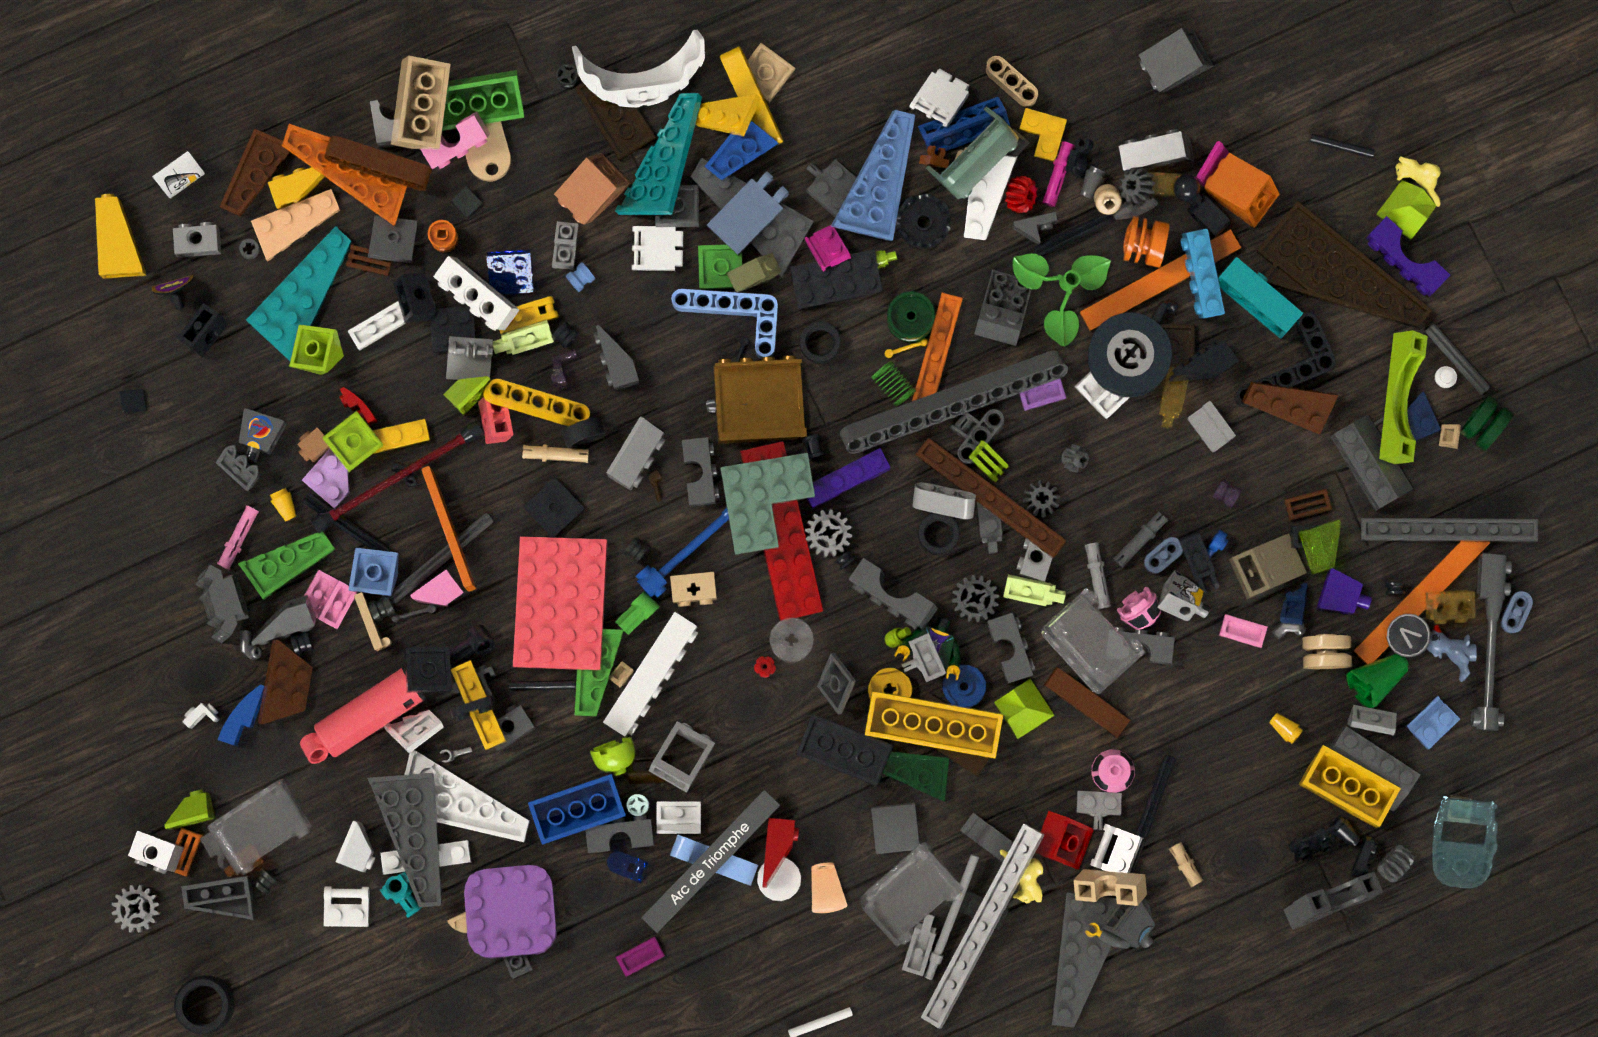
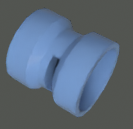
M582 262L577 266L576 271L565 275L577 292L583 290L585 284L595 280L593 274Z

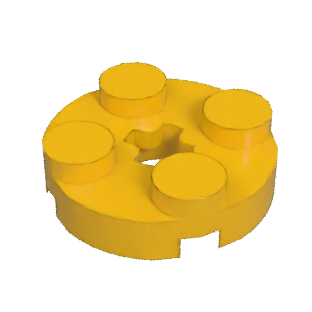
M885 668L878 671L871 678L868 685L870 700L872 690L884 692L887 684L896 687V691L893 692L895 695L911 697L912 685L909 678L895 668Z

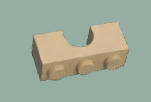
M1083 869L1074 879L1075 900L1097 902L1103 896L1113 895L1116 896L1117 904L1138 906L1147 895L1145 874Z

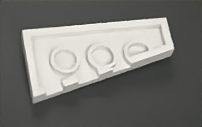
M1005 155L972 189V193L968 197L965 238L987 239L1018 156Z

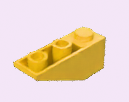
M303 167L294 170L291 175L285 176L282 174L273 177V181L268 182L277 209L280 210L302 201L325 176L312 167L308 169Z

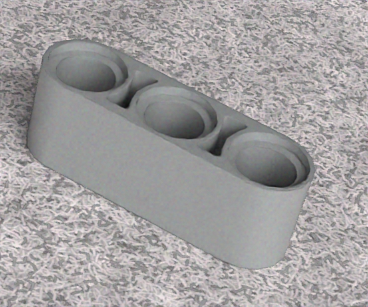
M920 482L915 484L912 506L916 509L960 519H971L974 515L976 495L963 490Z

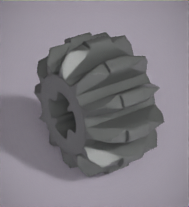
M1133 167L1130 171H1124L1125 178H1120L1122 185L1118 187L1120 190H1123L1121 196L1126 198L1127 202L1142 204L1144 201L1150 200V194L1155 193L1152 186L1156 183L1151 181L1154 175L1148 173V170L1145 168L1139 169L1138 167Z
M1039 480L1037 482L1038 488L1031 483L1029 486L1032 491L1025 490L1024 492L1030 498L1023 499V503H1031L1027 506L1026 510L1030 511L1034 508L1033 516H1036L1038 511H1041L1042 518L1046 516L1045 510L1052 515L1054 511L1051 506L1054 508L1059 507V504L1053 501L1060 499V495H1053L1057 488L1053 487L1049 490V481L1045 484V487H1042V481ZM1039 494H1042L1043 497H1047V500L1044 501V504H1041L1039 500L1036 501V498L1039 497Z
M1397 845L1382 858L1377 871L1388 881L1396 882L1410 869L1414 856L1407 848Z

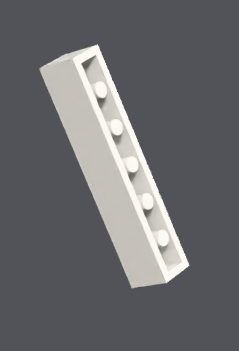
M674 612L603 721L604 724L624 737H627L628 734L631 736L634 734L639 726L636 723L640 715L644 717L651 707L648 705L651 698L656 699L663 689L660 687L664 679L668 681L675 670L672 668L675 661L680 662L686 653V650H684L688 642L692 644L697 637L698 632H696L697 626Z

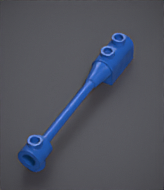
M727 508L724 509L722 515L659 571L648 565L635 576L638 579L637 583L650 597L655 595L658 598L667 590L665 587L667 582L664 577L723 524L729 521Z

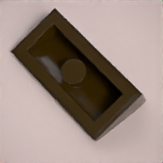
M664 755L661 760L672 765V755ZM656 756L635 757L632 764L628 766L630 784L668 783L649 771Z

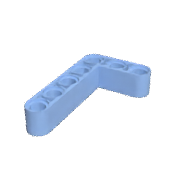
M678 289L672 294V304L677 311L757 317L756 355L760 359L774 355L778 304L775 297L765 294ZM683 295L687 297L686 304L678 305L675 302L678 296ZM701 297H706L709 299V303L707 306L701 307L697 304V300ZM726 298L730 300L731 304L727 308H722L719 306V301ZM743 300H750L752 307L745 310L741 308L740 304ZM770 301L774 304V308L770 311H765L762 308V304ZM767 322L773 328L770 332H763L760 329L761 325ZM762 344H768L771 347V351L767 354H762L759 351V347Z

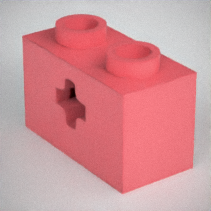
M483 397L478 402L486 444L507 442L513 436L509 409L489 403Z

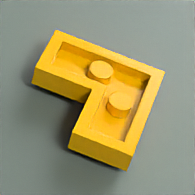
M1025 108L1019 130L1039 135L1034 156L1054 162L1067 120Z

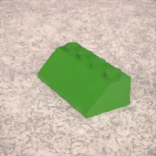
M517 70L448 81L442 131L456 129L459 121L475 112H478L484 124L524 118Z

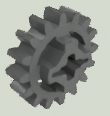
M972 575L971 581L963 578V585L960 583L956 584L959 591L952 592L953 595L957 596V598L952 600V603H957L958 605L954 611L960 610L962 612L960 618L965 615L968 616L967 622L975 618L976 623H979L980 617L987 620V613L993 615L995 612L992 607H998L999 605L994 602V599L999 598V595L993 594L997 589L996 586H989L991 583L990 579L986 583L983 582V576L976 580L975 576ZM973 585L983 586L985 589L981 591L975 589ZM965 589L967 597L961 602V594ZM974 593L975 596L984 595L979 599V604H976V602L967 604L972 598L971 594ZM990 596L989 606L985 609L984 600ZM968 607L974 608L978 613H971L966 609Z

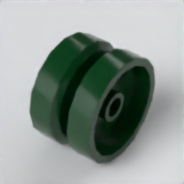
M914 291L903 292L896 296L890 303L887 312V325L891 334L898 340L907 343L919 342L921 339L926 338L932 330L935 319L934 307L931 301L922 293ZM907 314L915 315V318L910 320L907 318Z
M1491 395L1475 408L1460 431L1467 439L1473 438L1481 431L1475 445L1483 451H1486L1514 416V413L1506 407L1501 408L1493 415L1498 407V401Z

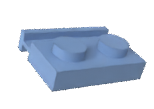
M1437 696L1405 727L1428 750L1460 718Z

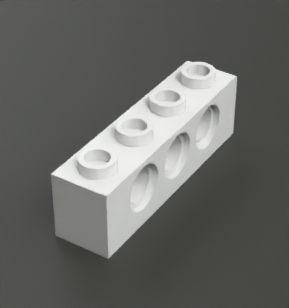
M448 256L433 276L439 281L438 285L445 291L450 290L455 294V300L461 304L466 303L470 307L469 311L479 318L480 316L486 320L485 324L494 331L496 329L506 330L520 310L456 257ZM459 277L462 278V284L460 287L457 286V280ZM475 290L478 292L476 300L473 299V292ZM491 303H493L494 310L492 313H490L488 310L489 305Z

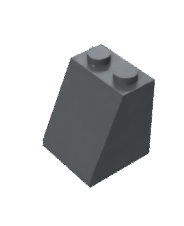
M1188 28L1179 29L1139 54L1141 59L1139 63L1145 72L1148 71L1152 87L1159 92H1167L1214 66L1195 31Z

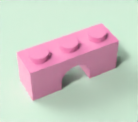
M478 112L457 123L456 128L460 133L459 142L449 143L441 134L440 149H420L432 169L437 166L441 169L451 163L449 159L455 156L461 158L469 153L468 149L475 145L478 148L487 142L486 138H488L490 132Z

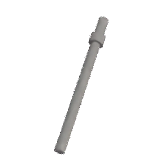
M971 854L936 947L929 956L928 960L930 962L924 975L929 980L933 979L938 964L940 965L944 957L942 953L979 857Z

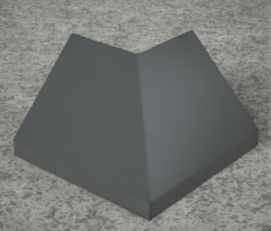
M831 653L817 687L837 714L840 715L843 713L856 680L837 655Z

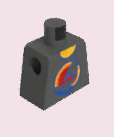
M244 408L239 443L248 447L246 452L248 461L257 463L260 451L267 454L272 453L287 425L285 421Z

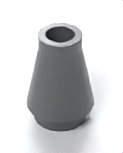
M1090 166L1089 170L1086 169L1080 194L1092 199L1095 191L1105 181L1106 172L1094 166Z

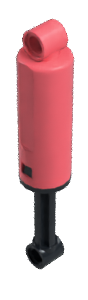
M484 625L472 627L467 632L466 640L450 650L451 669L474 654L482 656L494 649L495 641ZM404 666L314 725L316 733L304 736L300 741V746L308 761L312 764L324 761L328 753L333 757H338L427 699L424 692L407 693Z

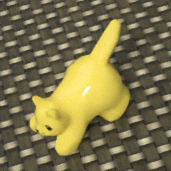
M1400 156L1399 161L1401 163L1395 166L1398 176L1397 180L1412 178L1427 191L1435 205L1439 207L1441 205L1440 198L1434 189L1437 185V179L1441 174L1440 168L1431 163L1420 165L1417 160Z
M1000 850V854L1005 858L1008 852ZM1031 859L1018 884V892L1013 895V898H1017L1026 904L1034 900L1036 902L1042 901V890L1037 883V877L1043 874V866L1038 859Z

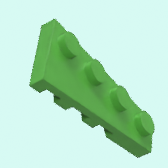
M321 532L320 534L315 533L238 564L262 599H266L336 549L325 533Z
M603 629L601 670H577L575 716L597 717L624 630Z

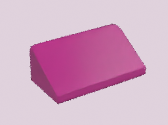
M1220 141L1216 142L1196 176V179L1203 187L1208 177L1213 175L1218 169L1220 161L1229 154Z

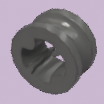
M245 239L241 242L239 250L244 258L254 259L258 256L259 246L255 240ZM247 244H251L252 247L255 246L252 254H248L247 251L244 253Z

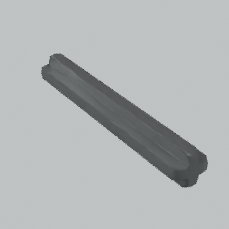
M1435 324L1426 330V334L1479 394L1483 395L1490 389L1489 384Z

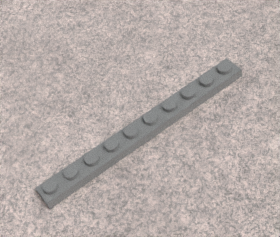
M1023 823L921 1016L922 1019L939 1029L943 1027L1045 835L1028 824Z

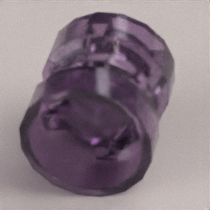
M1223 479L1212 497L1216 500H1222L1226 506L1232 508L1242 489L1232 487L1227 480Z

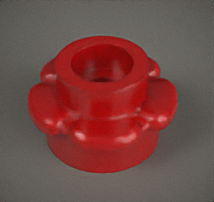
M761 656L754 665L755 672L763 678L769 677L776 669L774 660L771 657Z

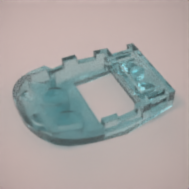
M1443 796L1433 828L1432 863L1436 878L1444 885L1459 888H1475L1482 885L1489 877L1493 866L1492 860L1494 853H1497L1498 845L1496 843L1498 829L1497 821L1495 820V809H1497L1495 802L1455 799ZM1443 821L1487 825L1484 845L1441 840Z

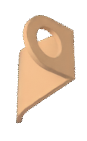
M820 863L812 866V912L830 913L847 907L834 863Z

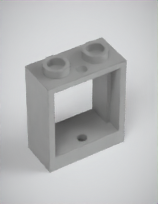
M677 721L653 760L649 771L687 793L715 743L709 736L699 734L693 731L690 725ZM676 734L704 749L690 775L661 760Z

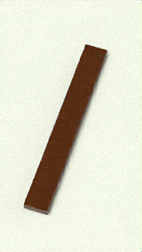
M930 438L925 441L915 454L916 457L960 490L975 494L976 502L1054 559L1066 544L1067 540Z

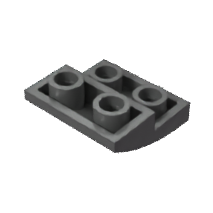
M915 802L871 807L876 854L920 850Z

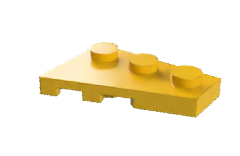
M753 94L702 103L695 125L744 137L761 97Z

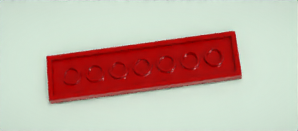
M783 441L740 451L743 463L787 456ZM798 501L772 504L779 547L763 551L780 621L822 612L823 608Z

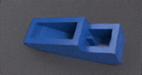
M263 685L256 687L236 706L225 722L217 740L237 746L244 726L254 727L261 707L264 691Z

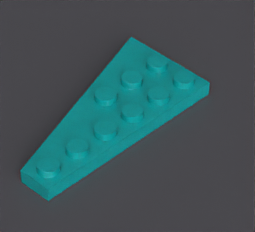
M681 93L668 114L669 120L665 128L660 129L657 134L659 138L654 147L651 146L639 166L632 187L627 188L624 193L626 197L623 203L615 209L617 214H673L702 100L700 94Z
M336 226L246 319L289 361H291L298 326H313L325 301L326 294L330 286H332L336 273L352 244V241Z

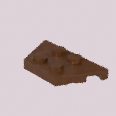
M279 640L272 641L258 719L260 724H266L305 711L313 667Z

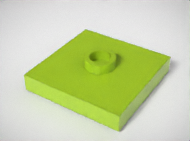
M357 411L322 437L348 472L383 446V443Z

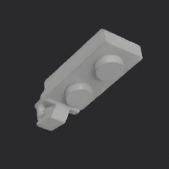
M926 913L923 923L917 922L902 970L920 976L924 975L936 936V928L931 927L934 915Z

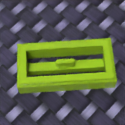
M981 441L969 456L995 483L998 480L997 475L1001 476L1004 473L1002 469H1007L1009 466L984 441ZM982 448H984L999 464L996 465L982 451ZM978 454L994 469L993 472L976 457Z

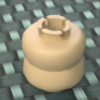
M1110 184L1102 185L1094 193L1096 208L1102 214H1114L1121 208L1122 198L1115 186Z

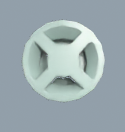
M640 794L631 796L627 801L628 811L634 816L645 815L649 809L648 799Z

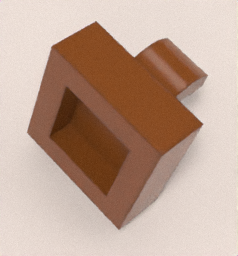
M929 145L927 149L928 155H921L919 164L946 169L949 166L950 160L943 159L946 153L945 148H939L936 155V146Z

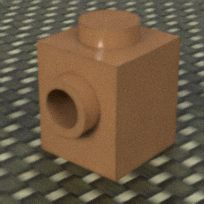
M316 428L311 433L308 431L303 434L299 439L301 442L297 444L301 448L298 452L306 461L310 459L315 463L329 450L328 445L322 439L325 435L319 428Z

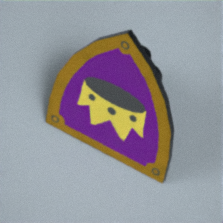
M194 274L152 286V292L156 295H171L170 300L174 303L176 310L182 309L184 304L179 290L188 286L194 280Z

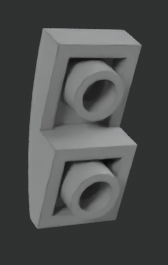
M557 221L552 268L574 270L578 223Z

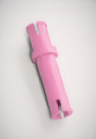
M246 505L229 542H226L224 545L226 548L217 562L218 565L230 570L237 553H240L242 550L240 547L259 511Z

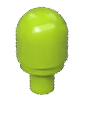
M885 250L876 251L879 268L889 265V261L897 260L895 251L886 253Z
M905 627L904 629L895 628L885 635L886 645L890 648L900 646L904 639L911 635V630Z

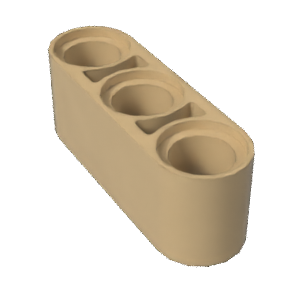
M992 56L989 58L986 65L988 77L1021 106L1026 108L1032 107L1037 101V88L1002 57ZM997 63L1002 69L994 72L991 70L990 65ZM1012 77L1018 83L1015 86H1010L1007 84L1006 79ZM1024 92H1031L1034 98L1026 100L1022 94Z

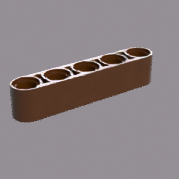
M339 136L330 137L324 156L326 160L419 191L427 189L432 168L425 164Z

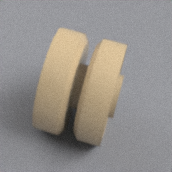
M1320 634L1302 638V647L1305 651L1317 652V654H1309L1303 657V669L1352 667V656L1347 653H1338V651L1351 648V636Z

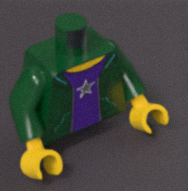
M938 617L934 628L926 626L924 630L921 628L914 630L911 635L904 639L894 654L895 657L898 653L903 654V662L907 658L913 659V652L908 642L929 633L946 671V678L948 679L949 674L956 675V681L959 678L961 661L959 645L954 640V636L946 633L950 621Z

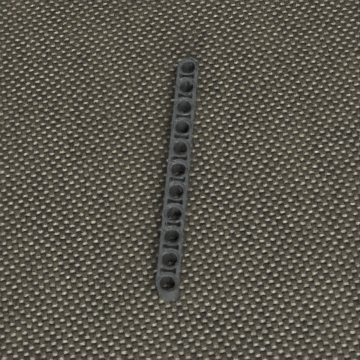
M1052 350L847 425L840 431V437L849 453H859L1060 379L1066 375L1068 367L1060 353Z

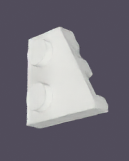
M430 710L420 712L417 715L402 717L403 721L394 724L389 723L384 726L385 730L408 753L444 728L442 722Z

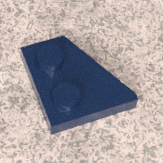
M1420 393L1407 408L1409 426L1416 441L1441 430L1425 393Z

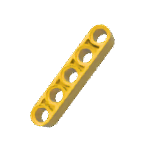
M738 46L720 55L737 96L757 94L761 97L751 121L779 144L783 143L781 133L741 47Z
M502 379L492 380L483 391L484 399L489 403L565 426H571L582 420L589 419L590 416L589 408L584 404ZM491 387H495L499 391V395L494 394ZM512 393L517 394L520 401L514 400ZM533 400H537L540 403V407H536L533 404ZM553 406L559 407L561 414L556 413ZM574 412L581 415V420L574 416Z

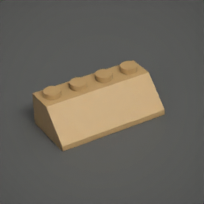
M407 56L402 60L391 145L411 149H440L450 72L449 63L414 56Z

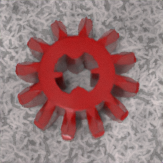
M1027 176L1011 178L1010 184H1007V192H1005L1007 207L1017 213L1031 211L1033 205L1036 204L1035 199L1037 197L1036 191L1038 188L1035 187V181L1027 178Z

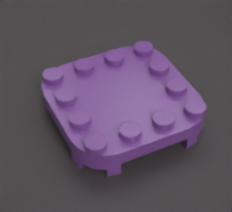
M534 865L491 868L476 871L468 877L464 891L467 937L475 953L484 958L493 959L540 954L552 946L557 935L554 886L551 877L543 868Z

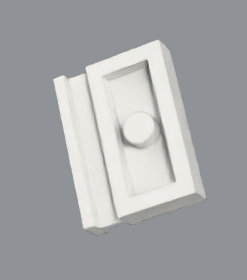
M657 802L656 834H701V802Z

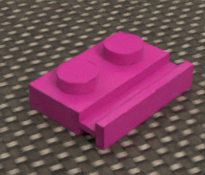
M831 225L813 233L814 236L810 238H804L822 271H825L826 267H833L851 258L837 231Z

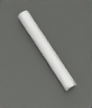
M849 1007L792 1028L788 1032L790 1037H796L853 1016Z

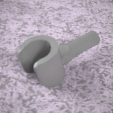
M471 747L454 751L450 749L442 750L440 754L446 752L450 754L449 759L442 762H452L455 757L472 752Z

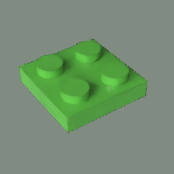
M727 245L698 246L700 290L734 289L727 273L742 265V252L737 255Z

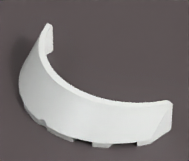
M698 29L692 31L685 45L671 59L653 69L638 73H616L602 69L587 60L577 46H572L577 72L582 82L597 97L623 107L651 106L667 100L668 96L679 89L682 90L689 84V80L695 74L698 67L702 66L705 59L704 38Z

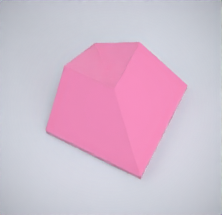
M445 570L410 596L418 603L448 607V603L460 596L463 591L453 576Z

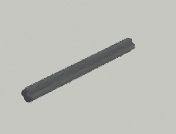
M485 513L457 536L461 548L465 547L493 523V519L489 514ZM449 544L393 590L392 596H388L389 599L396 604L453 557Z

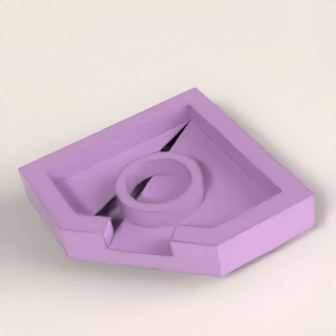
M330 448L302 479L304 483L335 509L350 493L348 471Z

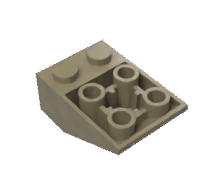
M1289 533L1229 559L1247 599L1307 573L1296 548H1291Z

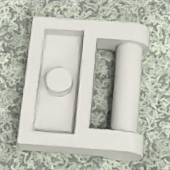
M1105 824L1103 828L1105 832L1096 856L1091 860L1090 865L1104 871L1130 873L1143 838ZM1112 835H1118L1109 862L1105 864L1103 859Z
M325 886L324 926L369 927V887H362V889H332V886ZM332 897L362 898V904H332Z

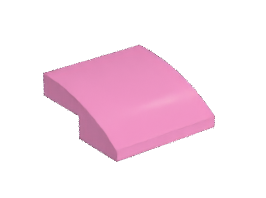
M318 570L304 596L308 595L317 619L338 629L357 592L349 591L348 585Z

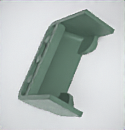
M987 106L984 110L994 121L942 174H938L929 165L926 167L957 199L967 198L972 193V189L1008 152H1012L1018 146L1019 137L999 115Z

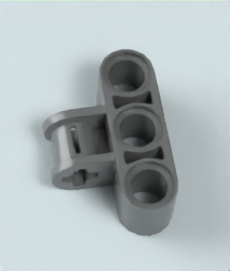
M996 409L989 410L981 421H978L967 412L962 414L954 425L950 426L954 433L965 440L958 449L959 461L966 466L974 464L971 459H964L962 453L965 450L973 452L980 442L975 440L977 434L984 433L987 436L984 442L988 445L991 444L1004 426V416L1001 411ZM993 416H997L1001 421L998 425L993 426L988 420Z

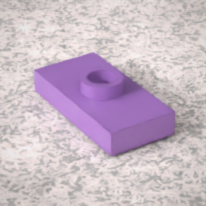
M1061 379L1019 393L1024 411L1066 399Z

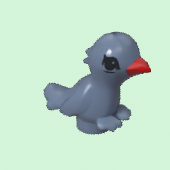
M1437 624L1430 631L1431 641L1427 650L1434 657L1439 656L1440 659H1442V653H1446L1450 660L1459 667V681L1463 682L1470 675L1469 661H1476V644H1470L1469 635L1464 637V641L1447 638Z

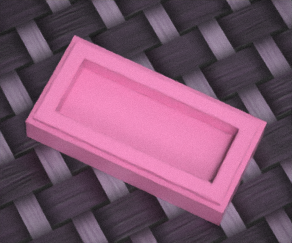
M1225 614L1219 636L1262 648L1267 626Z

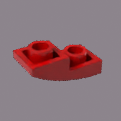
M344 387L340 389L343 395L339 397L345 408L349 406L352 411L360 408L357 412L370 426L378 422L371 410L359 397Z

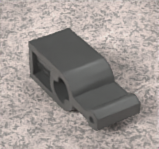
M972 813L960 829L961 832L1002 863L1005 858L1000 854V850L1009 852L1013 844L1010 839L974 813Z

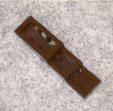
M1058 667L1054 669L1044 684L1060 698L1116 738L1120 736L1130 721Z

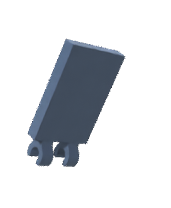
M765 172L757 183L751 179L707 224V227L737 255L783 210V207L779 204L789 195V192L783 186L773 197L764 190L774 180L773 176L768 172Z

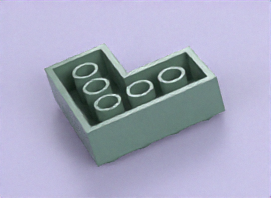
M808 453L720 468L735 555L778 548L772 504L815 497Z

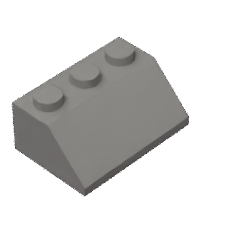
M640 417L606 472L608 477L630 491L633 487L637 488L643 479L641 473L644 468L649 469L654 461L653 453L655 450L659 451L665 442V439H663L664 432Z

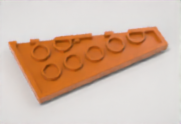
M292 124L288 125L282 144L285 149L395 226L406 186L326 160L324 156L330 137Z

